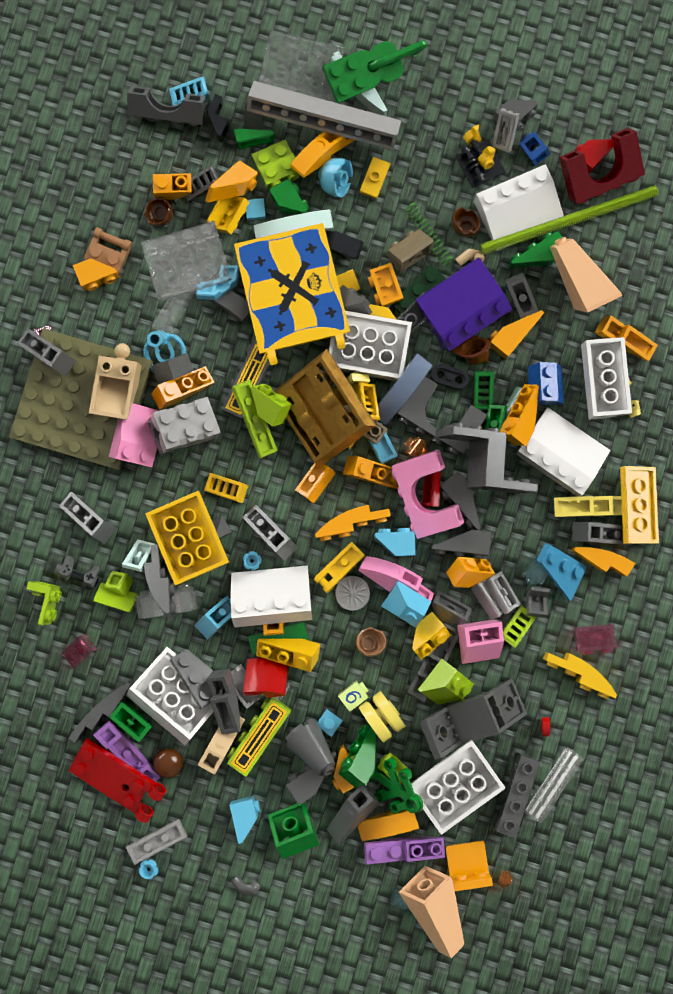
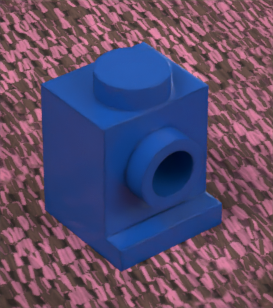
M535 131L532 134H527L522 139V142L519 143L535 166L550 155L548 148Z

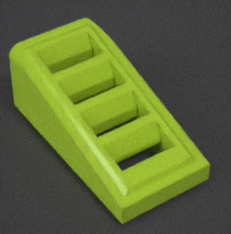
M520 605L503 628L504 641L513 648H516L536 619V617L527 616L530 618L527 622L519 616L521 612L526 615V608ZM516 619L524 623L525 626L522 627L518 623H516ZM512 625L520 630L519 634L511 628ZM508 631L512 633L514 636H516V638L512 639L510 636H508Z

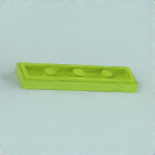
M246 380L232 386V390L258 457L263 458L278 450L267 422L257 414L251 391L252 382L251 380Z

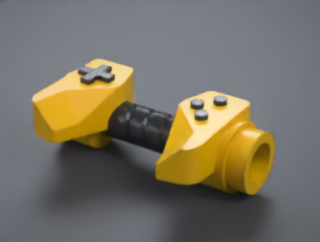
M479 125L472 127L471 130L463 135V139L474 148L479 156L478 161L484 169H489L494 165L495 148L488 146L483 149L479 144L481 142Z

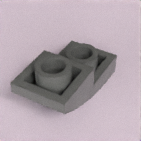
M231 290L218 299L211 300L214 305L227 310L230 316L242 322H245L250 316L248 302Z

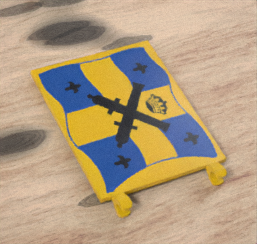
M323 223L234 244L259 353L267 352L271 365L278 363L275 350L335 336L338 349L345 348L343 334L350 333Z

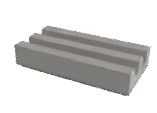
M504 108L500 109L492 144L493 147L506 152L512 150L519 113L514 114L513 111H506ZM505 116H507L506 122H505V127H504L503 133H502L503 136H502L501 144H499V140H500V136H501V131H502V127H503L504 118H505Z
M502 571L485 581L504 614L521 605Z

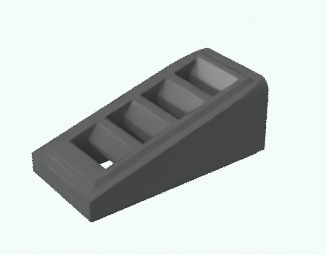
M213 166L207 167L191 177V186L194 193L185 196L188 202L208 193L210 185L219 178ZM209 176L212 177V179H213L212 182L209 181V179H208ZM204 179L207 185L203 186L201 180ZM196 182L198 183V185H199V187H200V189H199L198 191H197V189H196V187H195V185H194V183H196Z

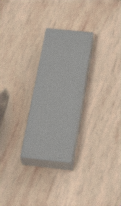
M177 819L127 845L126 849L134 865L187 838V834L180 820Z

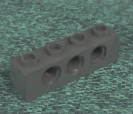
M517 752L494 824L497 832L516 838L540 761L536 758Z

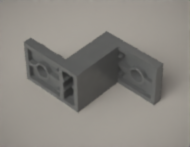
M453 423L452 426L444 425L442 429L436 430L435 438L470 442L467 488L515 494L537 492L538 484L530 483L528 479H518L517 481L511 477H504L506 433L499 432L497 428H487V430H482L481 426L466 428L461 423Z
M510 678L488 692L449 703L422 720L420 724L436 760L470 740L475 741L502 733L527 715L514 681Z

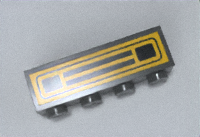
M255 340L252 345H248L245 355H247L244 362H240L237 368V372H239L237 378L232 379L229 385L231 390L228 396L225 395L221 402L223 412L244 421V418L233 393L232 386L246 380H251L253 386L262 384L271 365L268 353L260 354L257 341Z

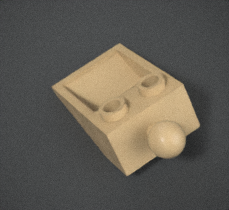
M120 343L114 350L117 358L99 356L89 413L128 420L138 388L142 365L138 362L125 360L130 354V348L128 345ZM124 367H129V371L127 373H125V371L123 370Z

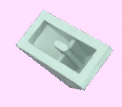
M137 539L122 563V567L145 572L144 563L152 562L151 545L155 544Z

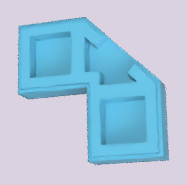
M221 265L218 280L199 279L196 293L197 299L216 300L237 286L240 275L239 266Z

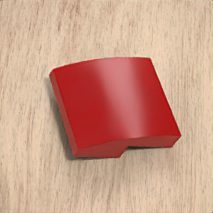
M264 658L247 659L243 693L245 696L264 694L266 698L285 696L289 666Z

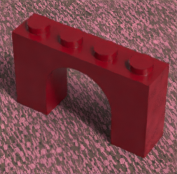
M626 128L611 135L615 161L610 172L600 179H591L584 153L575 150L559 157L569 200L576 204H583L589 198L602 196L610 189H618L622 184L637 181L639 177L645 175L637 131Z

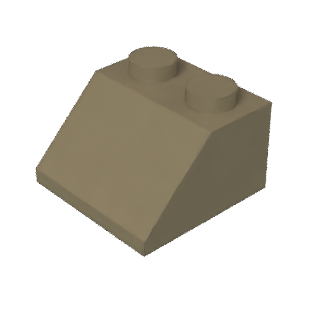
M420 229L415 232L413 230L404 236V240L401 242L396 241L389 246L387 256L399 273H402L431 253L434 241Z

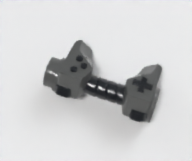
M67 556L62 565L57 564L54 575H57L59 580L67 581L69 578L84 582V587L88 590L96 588L99 580V566L95 565L86 574L73 571L74 558L71 556Z

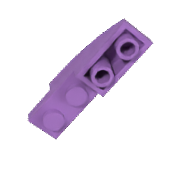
M399 837L364 843L365 863L376 864L402 860L411 862L445 858L444 837Z

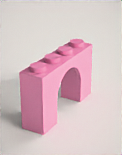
M439 449L392 466V476L398 482V493L404 500V510L406 515L410 517L412 532L415 531L417 539L459 527L464 523L458 504L440 510H429L423 507L417 500L415 488L418 480L425 475L446 468Z

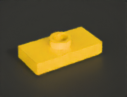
M375 157L372 158L360 189L361 194L374 199L378 198L390 167L389 162Z

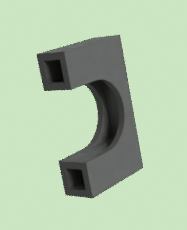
M424 377L401 407L397 417H399V421L404 425L408 426L410 424L414 426L417 433L423 436L425 434L430 436L433 443L439 446L441 444L448 448L447 451L455 456L459 454L461 456L470 442L435 438V432L438 428L432 426L427 420L425 408L438 384ZM470 405L459 423L464 424L466 428L481 426L487 414Z

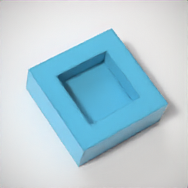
M264 198L248 200L249 204L246 209L247 221L266 219Z

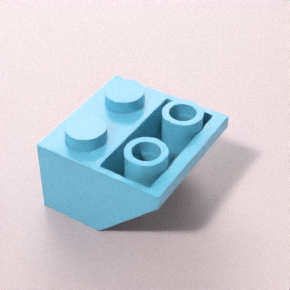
M398 528L397 532H390V529H379L378 533L374 534V539L394 557L416 555L415 531L410 532V528Z

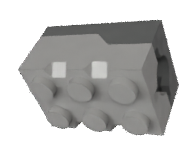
M208 397L188 404L177 405L174 408L153 412L147 420L160 456L213 441L221 433Z

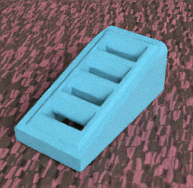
M196 78L170 88L172 104L177 105L185 99L183 91L191 94V89H194L196 95L206 96V100H209L205 78ZM201 87L202 92L198 93L197 88ZM179 92L181 99L177 101L176 93Z

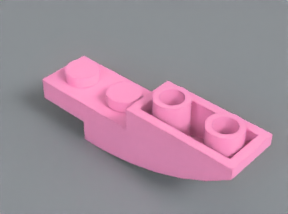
M366 556L359 568L360 572L389 592L399 581L431 601L434 593L421 585L423 578L400 565Z

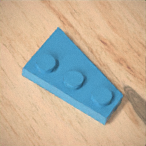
M545 543L537 562L545 573L553 579L555 586L563 592L564 598L571 601L587 566Z

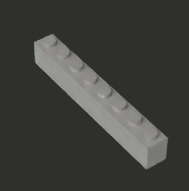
M257 81L253 82L248 95L247 111L394 150L401 120Z

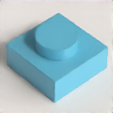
M326 709L318 723L321 730L332 737L343 720Z

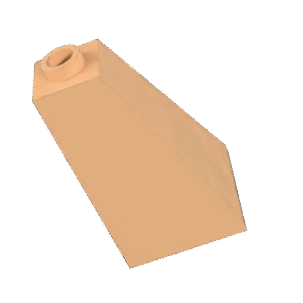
M562 237L556 240L554 245L550 246L574 310L588 313L622 296L618 288L574 239Z
M424 866L399 891V894L438 952L452 958L464 945L453 880L448 875Z

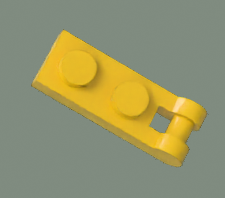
M351 542L315 576L314 581L317 584L320 583L324 587L323 590L329 593L365 555ZM328 574L333 577L330 581L325 578Z

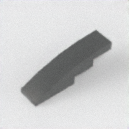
M443 623L451 636L444 643L436 647L428 656H425L406 693L422 703L425 702L427 696L418 690L441 659L447 662L459 637L458 630L446 623Z
M129 681L99 702L83 718L68 739L74 743L79 741L87 727L93 730L98 726L104 715L110 717L123 701L134 682Z

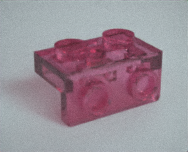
M614 624L574 627L576 651H582V655L594 654V650H601V653L613 652V648H619L615 641Z

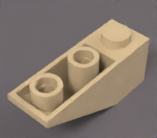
M240 716V728H241V726L243 725V723H244V721H245V719L242 718L241 716ZM218 727L198 766L215 775L238 733L221 734Z

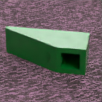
M559 231L553 234L549 232L542 237L543 241L536 244L534 242L526 248L527 251L523 254L520 252L515 254L511 258L508 266L509 269L552 265L555 263L550 246L554 245L556 240L562 238Z
M370 724L362 726L359 730V736L350 746V753L342 761L341 769L338 773L355 788L366 785L375 769L376 733Z

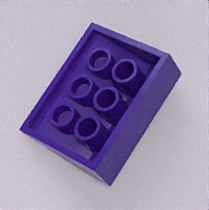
M480 258L475 259L416 299L441 347L448 351H451L512 310L504 292Z

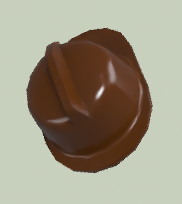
M473 335L451 351L462 356L470 365L487 364L491 342L488 339Z

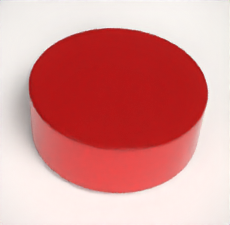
M550 717L541 718V735L543 737H550Z

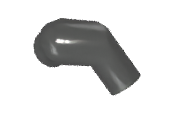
M238 875L230 881L242 895L254 896L260 890L258 882L253 881L251 884H245Z

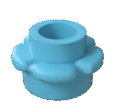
M251 551L243 556V565L246 569L256 570L259 568L262 559L257 555V552Z
M154 860L142 861L139 874L145 879H152L158 873L156 862Z

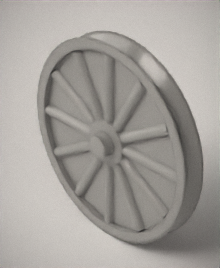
M348 576L339 582L335 595L341 607L350 611H356L368 603L370 589L362 578Z

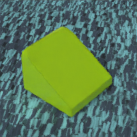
M112 571L104 588L121 596H126L133 584V580L126 573Z

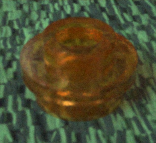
M503 869L497 883L502 886L501 889L503 890L505 886L509 888L513 876L510 875V870L506 871Z

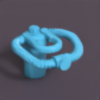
M157 330L149 333L147 336L143 355L144 358L151 360L148 351L150 346L155 348L158 361H166L161 358L159 353L161 350H159L158 346L167 344L171 353L169 359L174 358L175 352L170 339L178 343L181 355L186 353V348L179 336Z

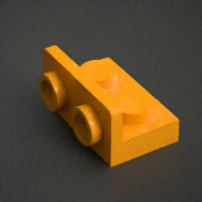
M392 263L370 270L371 276L368 277L371 288L375 287L377 294H374L377 305L381 304L382 307H386L387 305L404 300Z

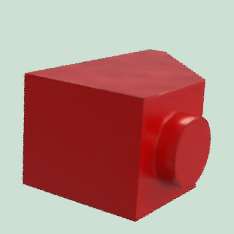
M612 139L588 140L584 145L580 143L575 150L585 155L589 174L613 149Z

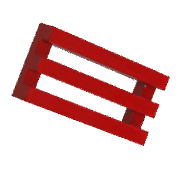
M441 471L424 476L423 507H439Z

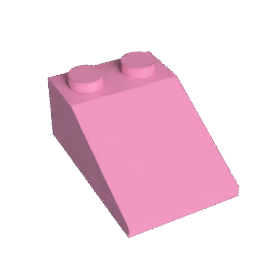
M132 404L128 420L118 418L109 457L153 467L157 446L147 420L153 412L159 410Z

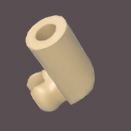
M467 249L455 260L462 266L468 260L474 261L477 258H480L483 262L485 257L480 250Z

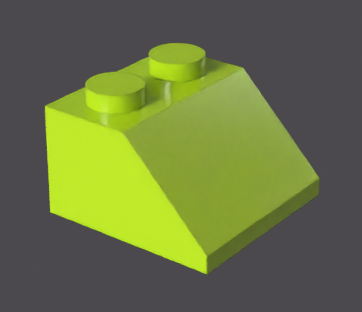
M441 659L418 690L439 705L463 700L470 693L474 683L445 660Z

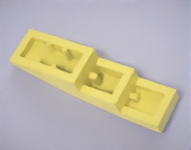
M621 496L554 498L555 517L622 515Z

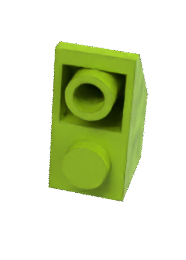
M267 384L252 386L251 391L258 416L271 426L283 424L292 404L283 395L275 393Z

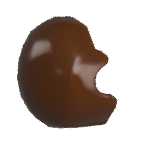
M156 198L146 205L144 215L149 224L162 227L171 222L173 209L166 199Z
M460 207L454 212L452 227L456 234L463 237H471L480 228V217L473 209L466 210L464 207Z
M162 748L156 752L153 758L154 770L163 778L175 777L180 774L184 766L183 757L176 749Z

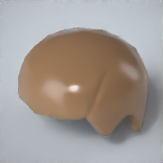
M370 627L360 631L357 635L356 647L362 655L374 657L380 655L385 649L386 637L381 630Z

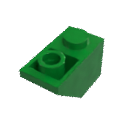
M290 179L269 189L270 196L280 212L290 215L308 213L309 206L305 199L301 200L298 195L300 193L296 183L292 184Z

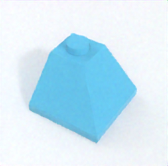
M398 581L383 602L382 607L416 628L424 617L431 601Z

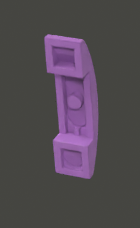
M108 721L93 734L116 757L155 782L160 778L142 752L111 722Z

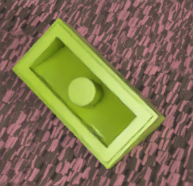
M101 582L93 601L131 613L133 611L138 596L137 593L128 591L126 596H121L105 589V583Z

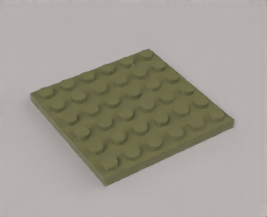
M43 328L41 337L71 356L76 362L67 375L64 376L34 356L9 437L120 470L123 460L109 457L118 418L89 413L99 356L117 358L114 352L115 349ZM129 354L125 360L138 362L142 365L139 384L133 404L140 405L153 361ZM124 367L125 373L129 371V367Z

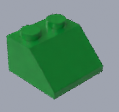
M305 802L301 805L296 803L268 814L274 842L282 859L319 845L317 834Z

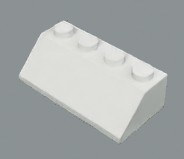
M624 337L586 340L581 345L588 419H603L632 414Z

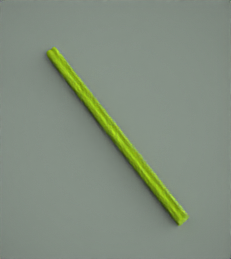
M656 185L480 244L483 255L484 252L489 254V252H493V249L494 252L497 248L500 250L503 247L504 249V246L506 248L508 244L509 246L513 245V243L515 245V242L517 244L519 240L524 242L528 238L530 240V237L533 239L532 236L535 238L537 235L539 237V234L541 236V233L542 235L548 234L550 230L552 232V229L557 231V229L559 230L563 226L565 228V225L566 227L574 225L576 221L578 223V220L583 222L587 218L589 220V217L591 219V216L592 218L598 217V215L600 216L602 213L607 214L609 211H613V209L615 211V208L618 210L622 207L624 208V206L626 207V205L628 206V204L630 206V203L633 205L637 202L639 203V201L641 202V200L654 198L656 194L659 196V191Z

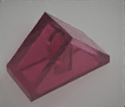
M85 634L77 637L62 654L74 668L98 649Z

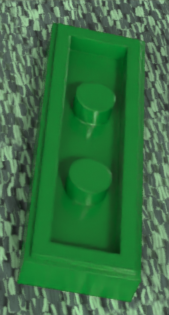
M304 622L284 627V634L264 636V632L248 636L252 655H256L258 639L309 640Z

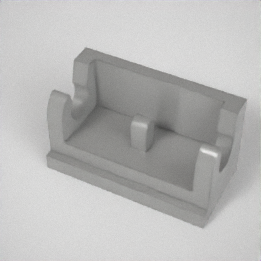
M240 664L231 671L236 694L247 709L254 702L258 701L263 694L245 696L243 687L246 670Z

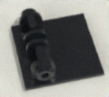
M489 139L479 143L483 149L488 146L492 147ZM466 146L461 150V153L455 155L472 188L506 172L496 152L493 157L494 165L489 169H484L478 161L479 156L473 147L468 148Z

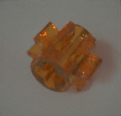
M417 436L414 439L409 437L404 444L407 448L405 453L411 458L428 452L425 448L427 443Z

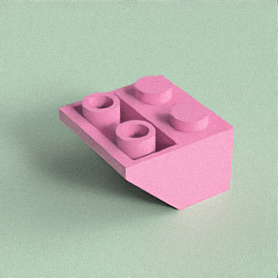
M493 619L457 625L462 664L500 658L504 643L501 621Z

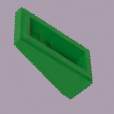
M234 129L239 150L275 141L273 130Z
M474 371L473 406L479 410H488L489 405H493L494 372ZM479 377H489V380H479ZM478 385H489V388H478ZM478 393H489V396H478ZM478 400H489V404H478Z

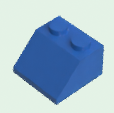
M538 362L528 366V384L539 386L537 404L564 405L562 367L558 363Z

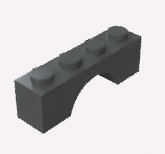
M131 86L127 92L128 115H132L135 118L147 117L155 121L169 120L172 123H189L191 126L202 125L205 119L206 96L187 93L181 103L169 106L160 103L153 96L150 88Z

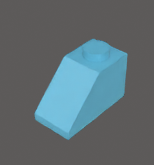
M227 595L194 625L207 640L232 618L231 599Z
M254 796L234 800L230 803L238 844L243 843L257 820L258 813L261 812L259 801H255Z

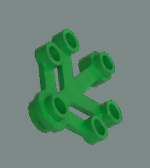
M389 758L383 763L384 768L389 774V780L378 772L375 764V769L369 780L374 778L389 789L387 791L381 789L375 793V797L380 803L390 798L400 797L404 800L403 802L395 800L390 803L389 807L392 813L397 814L406 809L410 813L422 811L423 801L414 792L410 782L412 778L411 771L405 768L399 771L397 776L395 771L397 762L394 758ZM399 779L403 782L406 791L402 789Z

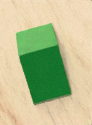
M121 702L109 717L138 742L152 728L141 712L124 702Z

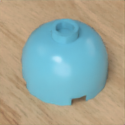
M343 158L328 160L318 172L322 189L334 197H343L347 193L351 184L347 182L349 176L352 177L353 175L351 162Z

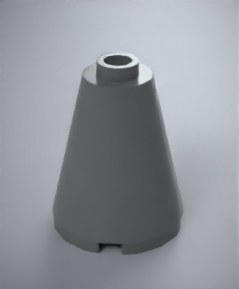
M315 719L308 720L307 725L303 726L300 724L287 735L286 740L288 742H285V745L319 776H328L334 771V759L319 723Z

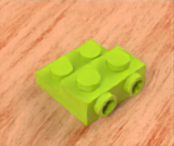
M286 139L252 154V158L267 190L287 179H290L291 182L295 181L300 176L290 167L295 156L291 152Z

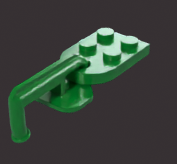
M422 40L397 51L392 42L384 41L375 45L371 52L360 50L324 65L322 70L336 103L339 104L373 89L380 80L388 83L400 78L404 72L401 59L410 55L417 57L427 47V42Z

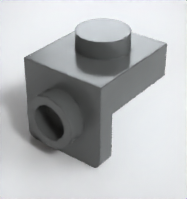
M542 586L530 588L526 594V616L546 618L548 615L547 597L550 594V589L543 588Z

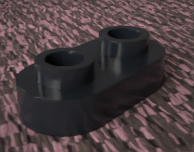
M436 365L431 372V378L435 383L456 390L465 388L469 382V377L465 371L447 365ZM442 372L444 374V377L439 378L437 376V373ZM455 378H461L462 383H456Z

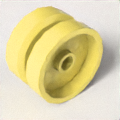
M379 691L373 696V702L377 706L376 710L367 701L358 708L384 743L392 737L389 728L386 726L387 724H390L396 732H399L406 726L391 701H388L383 693Z

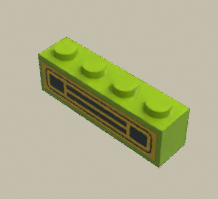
M272 697L270 700L266 698L260 707L263 710L259 716L255 715L249 723L252 726L249 732L244 731L238 739L241 742L238 748L233 747L227 755L229 758L227 764L245 777H247L292 710L275 697Z

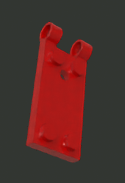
M88 738L82 744L68 770L133 812L137 820L143 823L149 822L154 813L150 806L141 802L145 793L148 792L151 799L161 801L167 791L164 785L155 782ZM123 784L128 785L129 789H126Z

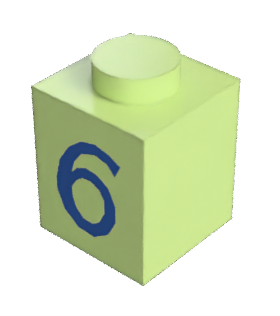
M354 681L340 692L338 697L347 709L352 711L368 698L366 693L369 690L363 682L358 683Z

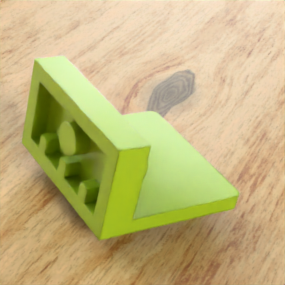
M28 581L26 589L32 590L33 595L45 596L38 625L51 624L56 619L57 610H55V607L62 595L60 586L39 581Z

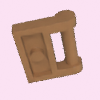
M97 227L84 258L85 260L91 258L115 268L120 274L131 250L132 241L127 239L124 241L103 232V229ZM103 239L122 247L121 253L99 244L100 240Z

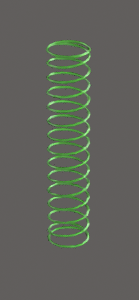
M416 207L414 210H412V211L409 212V213L411 214L413 211L417 210L419 207ZM446 252V253L443 254L442 256L436 257V258H439V260H440V259H441L444 255H446L448 252Z

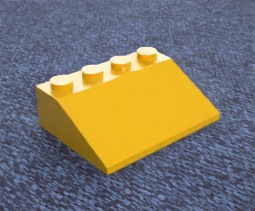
M200 491L145 513L175 585L183 584L229 563Z

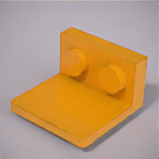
M483 840L445 847L449 875L453 880L454 891L493 886Z

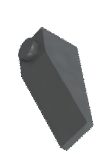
M27 328L17 342L18 345L64 376L67 375L76 362L71 356L29 328Z
M70 492L59 505L85 531L104 544L117 530L73 492Z
M256 504L242 517L284 561L298 548Z
M573 522L572 542L632 545L623 544V525Z

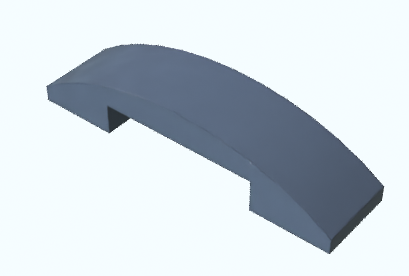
M418 353L407 365L405 371L388 393L378 403L379 421L385 425L404 405L432 367V364Z

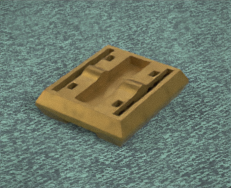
M328 349L274 390L275 393L286 397L289 403L292 404L290 398L295 403L291 406L286 419L318 468L377 426ZM323 366L326 371H321L320 367ZM334 382L337 388H332L330 384ZM348 404L352 411H347L345 406ZM315 438H317L320 442L319 445H317Z

